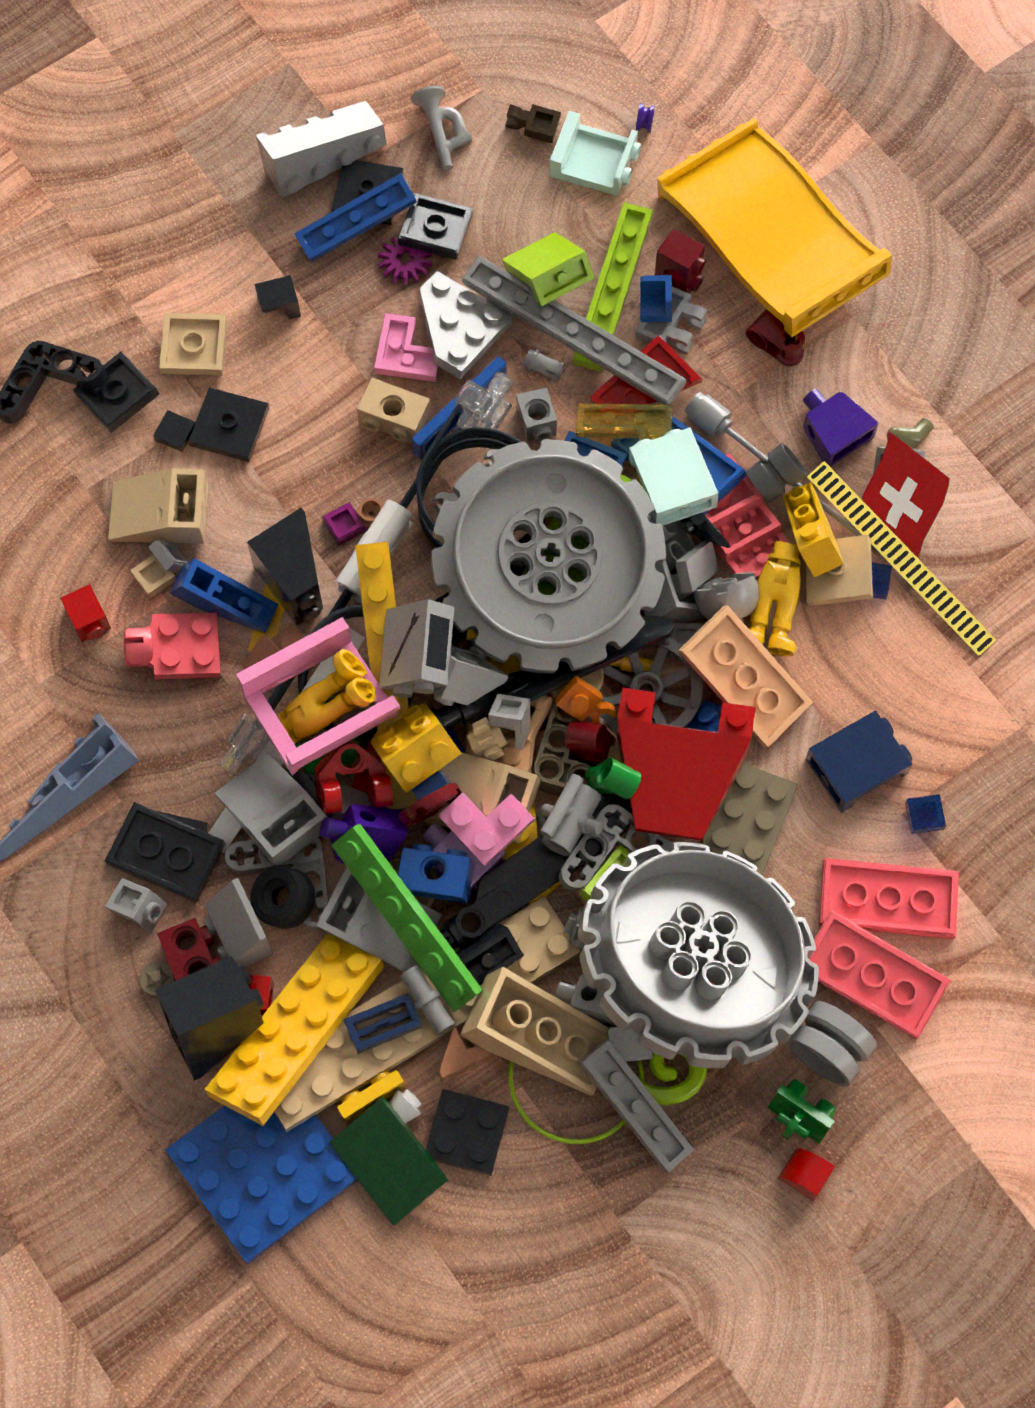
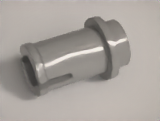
M530 349L523 366L528 368L527 371L530 373L533 370L558 381L565 363L541 354L540 349H536V351Z

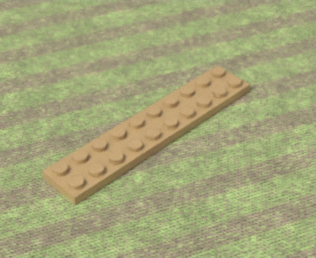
M545 896L498 923L509 928L524 954L523 957L509 965L506 969L532 984L579 957L581 953L579 948L569 942L570 934L564 932V925ZM458 948L454 949L455 953L459 951ZM421 969L420 971L432 987L433 991L437 990L428 978V976L425 974V972ZM400 981L351 1010L346 1018L409 993L413 1005L416 1001L404 982ZM477 995L455 1012H453L442 996L439 998L452 1020L455 1021L456 1024L454 1026L456 1029L465 1025ZM402 1006L354 1027L356 1031L406 1011L407 1008ZM415 1007L422 1028L357 1054L343 1021L274 1113L285 1131L288 1132L338 1102L349 1092L368 1084L378 1074L391 1070L451 1034L454 1026L437 1036L423 1011H418ZM409 1018L404 1021H401L397 1024H394L375 1033L360 1038V1041L362 1042L366 1039H369L383 1032L396 1028L412 1020L411 1018Z

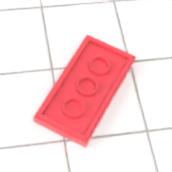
M824 858L819 926H822L832 910L867 931L955 939L959 871Z
M832 910L814 938L816 950L809 959L819 967L818 983L915 1040L919 1038L951 981L944 975Z

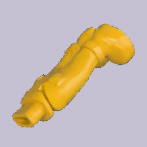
M775 541L773 553L768 554V561L758 578L760 597L757 607L750 615L749 624L751 626L748 629L764 646L765 630L768 627L770 611L773 602H776L775 617L771 626L772 633L766 649L771 655L794 656L797 646L793 640L788 639L787 633L791 631V622L800 593L801 577L799 567L801 560L798 559L800 552L798 546L782 541Z
M342 649L337 652L333 657V665L336 671L328 675L326 679L303 690L289 703L284 711L278 714V719L293 742L297 743L304 737L319 732L345 713L352 711L356 706L367 707L375 700L376 693L373 683L363 678L368 673L365 666L350 651ZM338 692H341V693H340L339 695H337L333 700H331L330 702H328V703L325 704V702H326L328 699H330L332 696H334V695L337 694Z

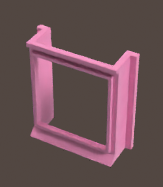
M343 617L236 674L244 699L292 776L302 766L386 720L398 717V710L400 709V705L395 697L392 695L388 698L383 689L379 688V683L351 642L350 630ZM342 649L350 651L361 661L368 672L363 678L369 680L374 685L376 698L373 702L375 705L296 748L263 693L330 658Z

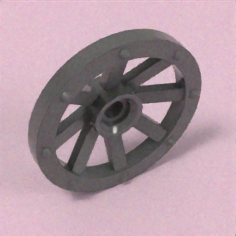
M670 637L648 646L658 648L649 672H644L638 652L628 656L635 676L633 679L612 668L610 664L603 667L604 676L625 688L636 690L648 688L651 692H656L652 717L656 724L686 728L695 718L701 704L703 680L678 652L683 645ZM670 653L680 661L684 668L660 679L658 677L667 654ZM688 678L690 680V699L663 692V690ZM601 687L599 690L603 696L601 702H609L614 706L620 705L621 693L604 697ZM658 702L683 709L684 711L673 722L667 724L658 706ZM602 714L600 718L604 719L606 727L616 734L617 717L613 718L609 714Z

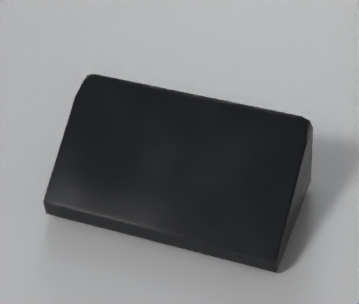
M498 924L456 952L479 985L483 984L486 975L501 967L507 968L524 956L509 928L502 924Z

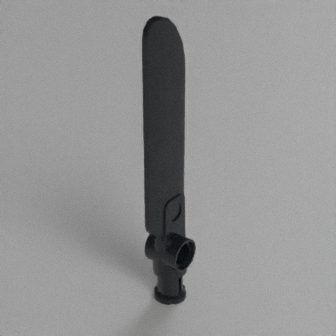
M662 616L642 617L645 620V624L635 637L620 650L612 645H606L607 657L597 664L572 671L567 662L561 661L555 673H535L519 670L508 674V679L504 684L469 705L454 702L452 706L445 705L437 710L433 708L430 710L446 731L460 724L464 726L472 725L485 717L489 721V713L497 694L528 698L530 702L569 684L575 676L582 678L673 634V623L669 618Z
M601 794L602 798L592 816L595 819L604 807L611 804L619 805L631 813L629 799L626 800L617 794ZM613 813L611 816L605 815V817L608 819L606 825L609 828H612L614 825H617L618 827L624 830L622 833L619 834L620 837H622V835L631 825L628 823V825L625 828H623L619 824H617L616 820L618 816ZM541 835L484 874L479 880L475 902L442 924L443 928L439 930L453 950L455 948L461 950L558 883V872L568 856L560 855L546 847L542 842L544 835ZM588 839L585 843V850L589 855L596 856L602 852V845L596 839ZM581 860L578 866H576L573 870H570L569 868L567 870L570 873H572L586 862ZM462 917H473L478 923L477 931L473 933L465 931L461 926Z

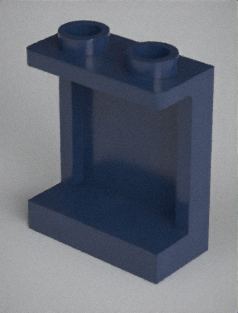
M876 710L808 749L806 761L841 813L853 807L855 800L899 775L904 777L909 773L913 765L909 750L905 745H899L893 736L894 731L890 722L885 717L881 718Z

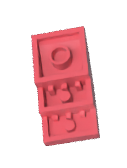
M730 453L726 454V456L736 462ZM748 475L717 503V508L711 509L705 514L731 546L726 548L713 543L714 549L732 574L754 572L758 581L760 573L768 561V554L773 553L775 541L790 543L782 533L780 522L764 504L763 495L757 490Z

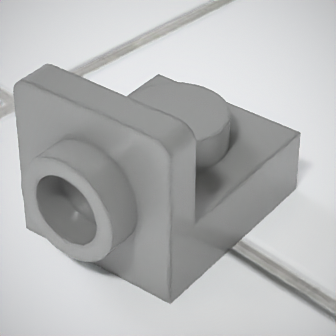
M122 878L105 907L110 912L133 921L144 930L151 932L161 918L167 903L152 890Z

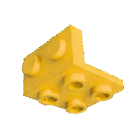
M426 703L408 708L403 713L402 718L392 725L388 724L381 727L371 740V744L405 793L462 754Z

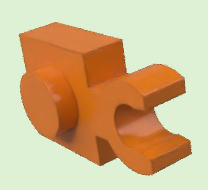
M575 676L555 698L556 706L581 722L589 716L592 718L593 723L606 726L604 719L600 718L602 714H609L613 718L617 716L616 708L613 704L601 702L603 700L602 692L578 676Z

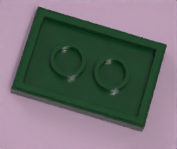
M385 1097L380 1098L329 1141L393 1226L397 1225L449 1181Z

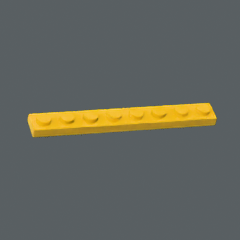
M388 541L355 545L370 671L378 683H380L386 610L396 607ZM383 689L388 698L392 696V691ZM395 697L400 705L398 717H392L377 725L378 730L385 725H392L402 718L403 713L409 708L408 698ZM386 766V773L390 777L393 791V805L387 806V808L404 809L418 801V798L411 790L405 793Z

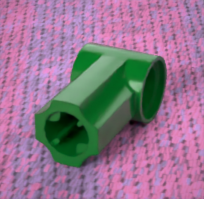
M612 757L607 758L604 763L589 767L584 776L588 786L599 794H617L626 800L634 795L641 782L640 772Z

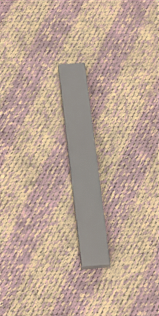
M478 255L461 279L462 283L668 408L686 384L684 377L557 301L553 300L541 307L536 303L530 286Z

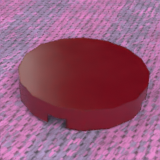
M457 783L448 784L414 802L400 812L397 817L403 827L413 826L438 813V810L446 805L444 802L451 804L462 791Z

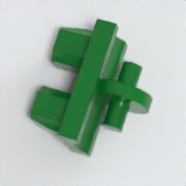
M797 1079L791 1081L786 1087L781 1085L767 1108L778 1115L776 1120L787 1127L782 1136L788 1140L792 1133L795 1132L803 1139L809 1136L820 1144L835 1122L832 1118L836 1107L826 1099H820L815 1107L805 1101L804 1097L809 1090L806 1085Z

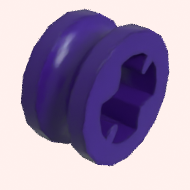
M643 103L639 104L636 131L645 128L647 132L651 133L655 105L647 108Z

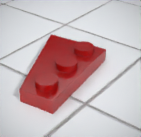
M659 335L640 351L684 377L686 384L681 391L702 382V378ZM615 375L590 396V401L611 423L658 402Z

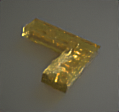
M578 403L576 436L639 438V441L660 438L672 430L673 405ZM636 472V480L642 485L638 473Z

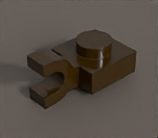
M510 104L505 127L515 130L524 127V136L553 143L561 112L532 104L531 110L527 111Z

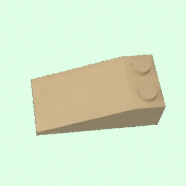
M501 967L486 975L481 986L483 991L477 995L460 1036L490 1053L590 1096L594 1095L597 1086L579 1062L600 1043L608 1040V1027L505 967Z

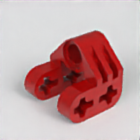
M352 740L328 752L314 769L318 806L324 814L342 812L341 789L339 782L336 780L335 772L346 775L362 773L364 771L369 802L375 808L393 805L392 784L389 775L386 773V766ZM349 748L355 749V760L350 764L341 763L342 752Z

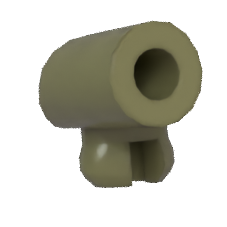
M922 418L913 428L891 427L887 431L886 437L888 440L890 431L909 447L916 448L934 429L931 421Z

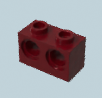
M196 918L157 933L175 980L192 974L197 968H205L220 961L219 956L212 958L208 946L214 943L207 926L200 927ZM187 937L196 939V943L191 949L182 950L179 948L183 939Z

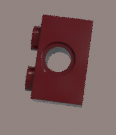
M673 228L657 250L655 275H672V287L689 294L691 291L697 292L704 280V276L701 274L706 264L704 259L705 245Z

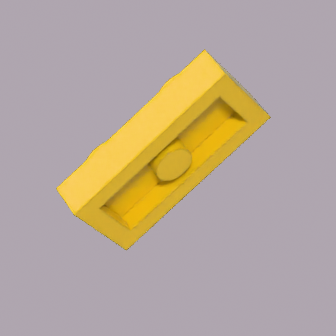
M397 1070L392 1073L384 1071L370 1081L372 1085L361 1092L355 1089L341 1098L342 1104L337 1106V1109L346 1125L357 1119L380 1098L385 1097L389 1099L394 1096L397 1089L400 1091L405 1089L404 1080Z

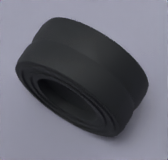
M286 865L271 866L261 872L256 878L251 889V906L256 916L265 924L281 929L294 928L302 924L313 910L315 903L314 885L311 879L300 870ZM287 888L289 892L288 900L284 905L279 906L277 895L282 889Z

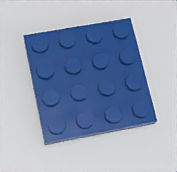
M224 1105L165 1149L247 1264L358 1181L329 1143L333 1137L316 1115L286 1132L274 1112L262 1126Z

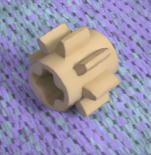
M487 717L472 724L474 729L473 733L468 735V740L477 757L485 755L486 758L493 761L505 755L502 749H504L503 746L509 744L503 727L489 725Z

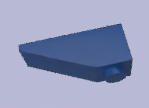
M196 558L182 566L170 591V594L197 609L208 613H217L219 617L262 633L267 631L279 605Z

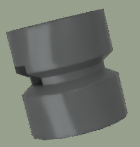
M780 443L767 454L768 461L760 460L746 471L751 482L770 503L785 493L786 484L794 486L807 475L801 462L784 443Z

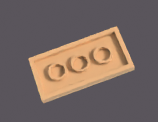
M728 605L723 606L678 650L723 702L756 707L752 735L763 747H769L813 703Z

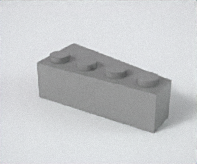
M366 101L331 111L328 118L321 119L315 116L306 119L305 125L292 128L289 124L280 127L279 133L268 136L266 132L256 135L265 174L282 198L291 193L298 192L310 183L323 179L328 174L342 168V165H350L355 160L375 152L387 144L384 124Z

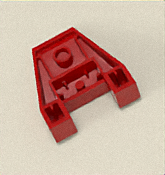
M622 688L616 729L621 762L641 773L639 787L634 795L629 798L635 831L703 841L749 753L756 707L722 702L717 733L652 723L656 692Z

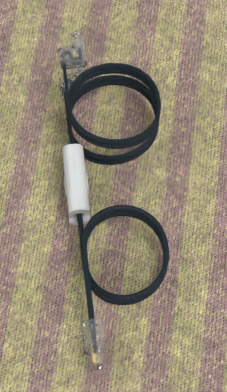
M497 372L487 389L470 380L465 382L456 396L454 410L424 455L417 477L400 504L389 499L385 502L370 528L357 545L388 541L391 560L396 548L413 523L409 520L412 514L407 508L416 495L419 520L425 535L436 548L443 546L440 540L433 537L432 532L435 523L430 518L423 504L426 488L442 461L455 452L475 447L498 450L521 442L510 434L497 430L512 407L504 399L513 384V381L508 376ZM461 409L462 413L457 419L456 431L442 439ZM526 533V534H525L521 539H519L517 542H519V543H527V542H529V541H530L529 534ZM354 550L335 581L339 584L337 589L342 594L328 616L310 634L342 617L344 620L353 617H364L362 605L346 607L350 599L357 603H362L356 550ZM309 669L298 674L299 694L306 686ZM296 676L275 688L268 699V703L273 711ZM415 693L412 694V697L408 698V705H410ZM244 712L226 740L231 748L220 765L234 777L243 772L249 760L256 762L270 740L257 718L255 719ZM331 723L323 729L328 731L336 727L337 724ZM377 726L361 735L370 736L378 731Z

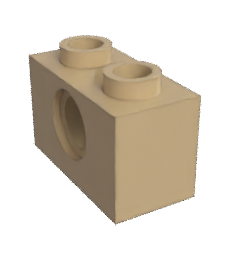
M371 378L357 408L359 424L372 432L381 431L387 433L399 442L406 443L408 441L412 443L411 439L426 425L430 417V398ZM390 411L399 412L396 416L386 415Z

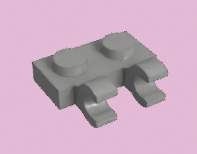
M672 287V322H641L635 331L636 338L650 343L659 335L666 343H670L674 349L687 354L692 346L690 340L693 334L676 327L682 318L691 327L701 330L707 321L704 318L707 310L701 306L691 304V294Z

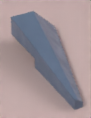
M99 713L92 719L95 726L85 739L82 737L76 739L73 743L76 749L62 763H57L27 801L31 807L20 821L13 819L8 825L11 831L0 841V861L6 859L139 761L133 749Z

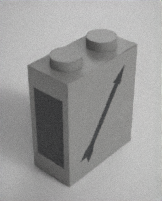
M426 599L386 610L379 688L392 691V695L395 697L410 698L416 692L428 694L433 693L435 688L448 686L454 617L453 606Z

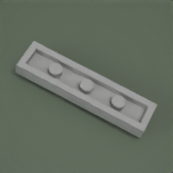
M604 1040L579 1062L664 1172L669 1173L694 1150L609 1040Z

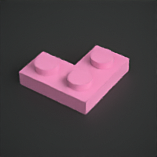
M385 313L374 366L375 374L437 382L439 366L434 363L433 348L412 345L416 329L415 317Z
M462 792L438 815L484 866H487L536 820L512 794L502 801L489 815L485 816Z

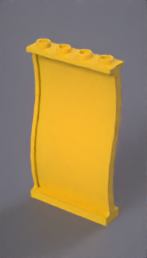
M755 117L746 123L738 125L733 131L722 138L715 139L706 148L696 154L689 155L683 162L672 169L665 170L657 177L658 197L662 201L666 198L694 224L747 290L784 324V330L791 337L797 335L891 274L892 254L885 247L878 249L861 235L834 207L791 154L759 127L758 120Z

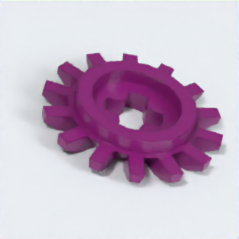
M395 237L391 238L394 247L383 244L382 248L388 252L378 253V258L385 259L378 266L379 269L387 267L383 273L385 278L392 273L394 275L393 283H396L398 278L403 279V284L408 285L409 278L413 277L416 283L420 281L417 274L428 275L424 266L432 267L433 262L425 258L431 257L432 253L398 245V240ZM404 253H409L410 258L414 260L408 261L406 265H401V260L397 259V257H402Z

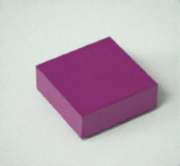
M350 502L322 516L325 526L338 546L366 532L364 523Z

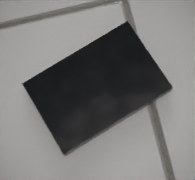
M134 802L104 862L109 866L197 903L223 850L225 841Z

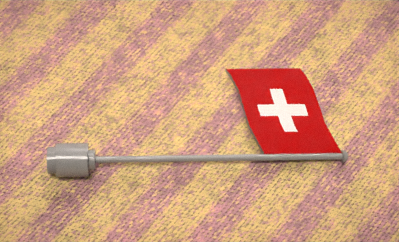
M699 392L692 398L685 409V412L689 415V420L712 438L716 435L723 436L725 433L729 434L757 458L768 461L767 456L730 428L733 423L730 420L732 412L709 394L705 396ZM889 431L883 457L861 500L919 559L924 540L944 504L950 478ZM797 482V483L794 485V487L803 486V485H802L801 483ZM819 499L825 512L854 535H862L850 522ZM871 544V548L875 550L878 554H880Z

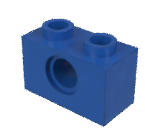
M414 844L413 849L403 847L398 876L412 895L468 904L475 863L470 857H467L466 852L447 849L446 854L433 852V847L422 844ZM435 865H443V875L436 880L429 879V870Z

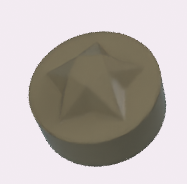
M162 962L150 963L142 970L140 975V984L147 995L157 998L156 989L176 981L171 968Z

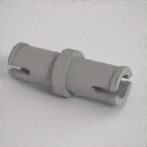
M418 965L410 968L400 976V979L416 1001L415 1007L418 1011H423L437 1036L456 1024L439 1000L441 995L438 990L433 991Z

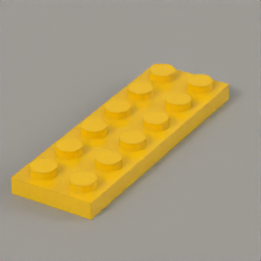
M327 933L263 1014L264 1024L238 1046L205 1088L207 1096L263 1126L383 970L384 964L382 959Z

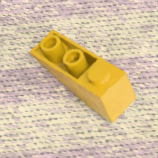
M812 482L795 487L790 492L782 495L798 549L813 577L843 565L839 547Z

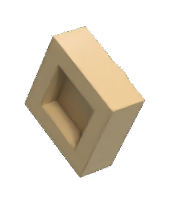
M154 554L130 570L132 577L150 599L176 580L175 575L172 572L166 571Z

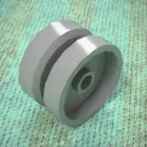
M815 1001L808 1009L809 1013L805 1018L807 1026L800 1025L794 1035L786 1042L787 1046L800 1061L814 1072L837 1085L848 1087L860 1072L857 1062L868 1061L877 1048V1042L850 1015L826 1002Z

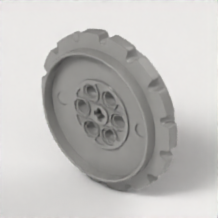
M544 439L541 441L537 451L531 450L526 442H519L494 451L491 456L493 465L490 467L476 462L454 484L453 492L457 495L458 500L453 502L445 500L443 502L433 530V537L440 540L443 544L442 547L435 548L431 552L433 581L436 588H444L449 592V596L444 598L442 603L454 607L453 625L460 633L473 630L477 635L474 647L500 663H505L510 656L517 657L520 661L519 668L524 671L555 673L561 661L567 662L570 669L576 671L603 661L607 657L606 645H612L620 650L641 630L645 620L641 617L640 610L652 611L664 583L665 576L655 569V564L662 563L666 559L665 537L662 525L653 524L648 520V516L655 509L648 494L637 480L630 482L621 480L620 474L623 467L619 463L597 450H591L588 456H581L577 451L578 445L574 442ZM546 517L555 518L558 520L560 528L557 530L546 528L543 519ZM517 530L526 531L529 534L530 541L527 543L517 542L514 539L513 532ZM574 536L582 537L586 541L587 547L582 550L576 549L572 546L570 539ZM545 550L552 551L551 556H556L552 562L545 561L546 556H541ZM515 562L524 564L527 574L516 576L512 573L510 565ZM572 568L580 570L583 573L584 580L581 582L572 581L568 576V570ZM543 581L549 582L554 588V594L548 596L541 594L537 584Z
M675 842L669 852L664 851L659 845L655 844L628 854L623 867L619 864H613L595 884L591 892L593 899L587 901L579 922L578 939L587 944L579 955L582 971L588 986L591 989H599L603 992V996L599 1001V1006L620 1030L632 1029L639 1035L638 1043L641 1046L669 1060H672L676 1054L685 1055L688 1064L696 1067L725 1068L732 1057L737 1059L741 1065H746L770 1055L778 1045V1041L786 1043L807 1017L809 1010L805 1005H809L815 997L819 977L818 965L809 960L816 950L811 930L805 918L796 917L793 913L792 908L795 902L773 878L766 879L756 872V865L728 851H724L722 855L710 852L709 846L704 844Z

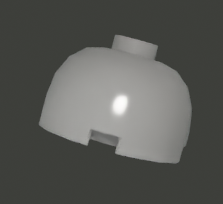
M754 572L732 574V578L723 580L722 577L704 582L693 591L699 611L707 620H710L723 606L728 605L744 623L743 618L755 610L760 597L759 586Z

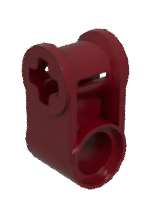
M767 309L746 330V336L753 345L770 354L781 364L794 366L802 361L804 356L803 346L805 344L804 332L801 331L791 337L784 330V324Z
M573 720L566 729L565 744L567 749L572 752L578 762L585 763L591 767L604 763L608 757L610 747L614 746L616 742L615 737L610 734L607 727L603 724Z

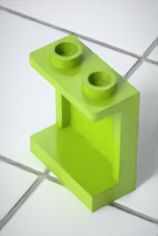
M556 232L502 259L508 273L531 287L535 301L541 307L595 279L586 251Z

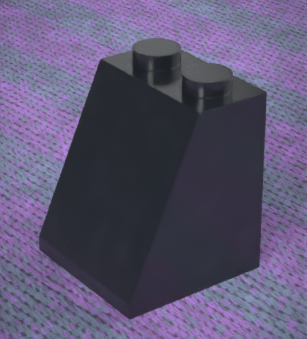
M301 507L247 542L253 568L296 626L303 621L309 622L319 615L320 610L323 609L306 515Z
M232 956L155 990L171 1036L194 1081L202 1078L264 1024L260 1009L265 1007L262 997L257 988L253 990L249 988L252 985V981L245 966L238 968Z

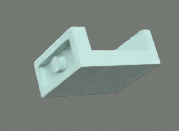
M569 111L550 159V177L619 196L622 186H628L632 174V168H629L631 161H637L640 154L641 144L637 143L638 131L632 130L629 138L585 126L580 124V113Z
M691 427L684 430L674 429L663 437L653 440L644 439L629 447L630 464L636 468L643 488L655 507L652 512L654 524H661L663 526L717 508L718 491Z

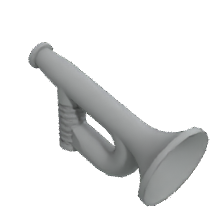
M428 86L414 92L411 96V102L414 105L420 106L426 112L437 153L442 164V170L447 171L454 167L451 163L450 152L471 143L472 136L469 131H466L464 120L456 109L451 107L439 108L440 101L446 95L445 89L442 86ZM444 119L451 121L455 137L446 140L442 126V120Z

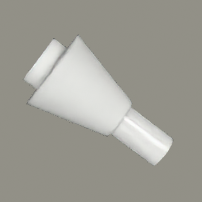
M397 1089L389 1103L406 1124L422 1114L418 1109L422 1103L410 1090L407 1089L403 1093Z

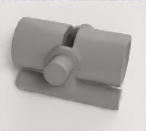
M576 774L571 775L554 806L544 804L541 808V816L547 818L540 831L544 835L542 842L550 850L563 856H570L581 834L593 833L599 835L603 830V823L594 820L592 816L602 797L596 790L583 784V778Z

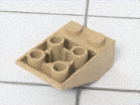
M172 468L114 481L108 541L153 543L155 540H162L171 543L205 544L209 490L205 470Z
M462 753L438 770V772H442L447 777L450 783H457L461 791L465 793L485 816L489 815L510 794L530 813L541 782L536 774L466 753ZM444 802L446 805L438 810L435 816H438L450 804ZM523 832L512 842L519 844Z

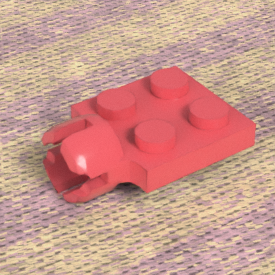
M217 613L152 614L151 625L146 628L125 629L123 644L126 666L149 667L153 670L154 680L220 678Z

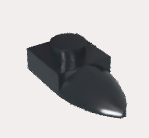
M702 513L678 521L683 530L690 536L694 533L701 541L707 539L716 545L726 548L731 547L720 531Z

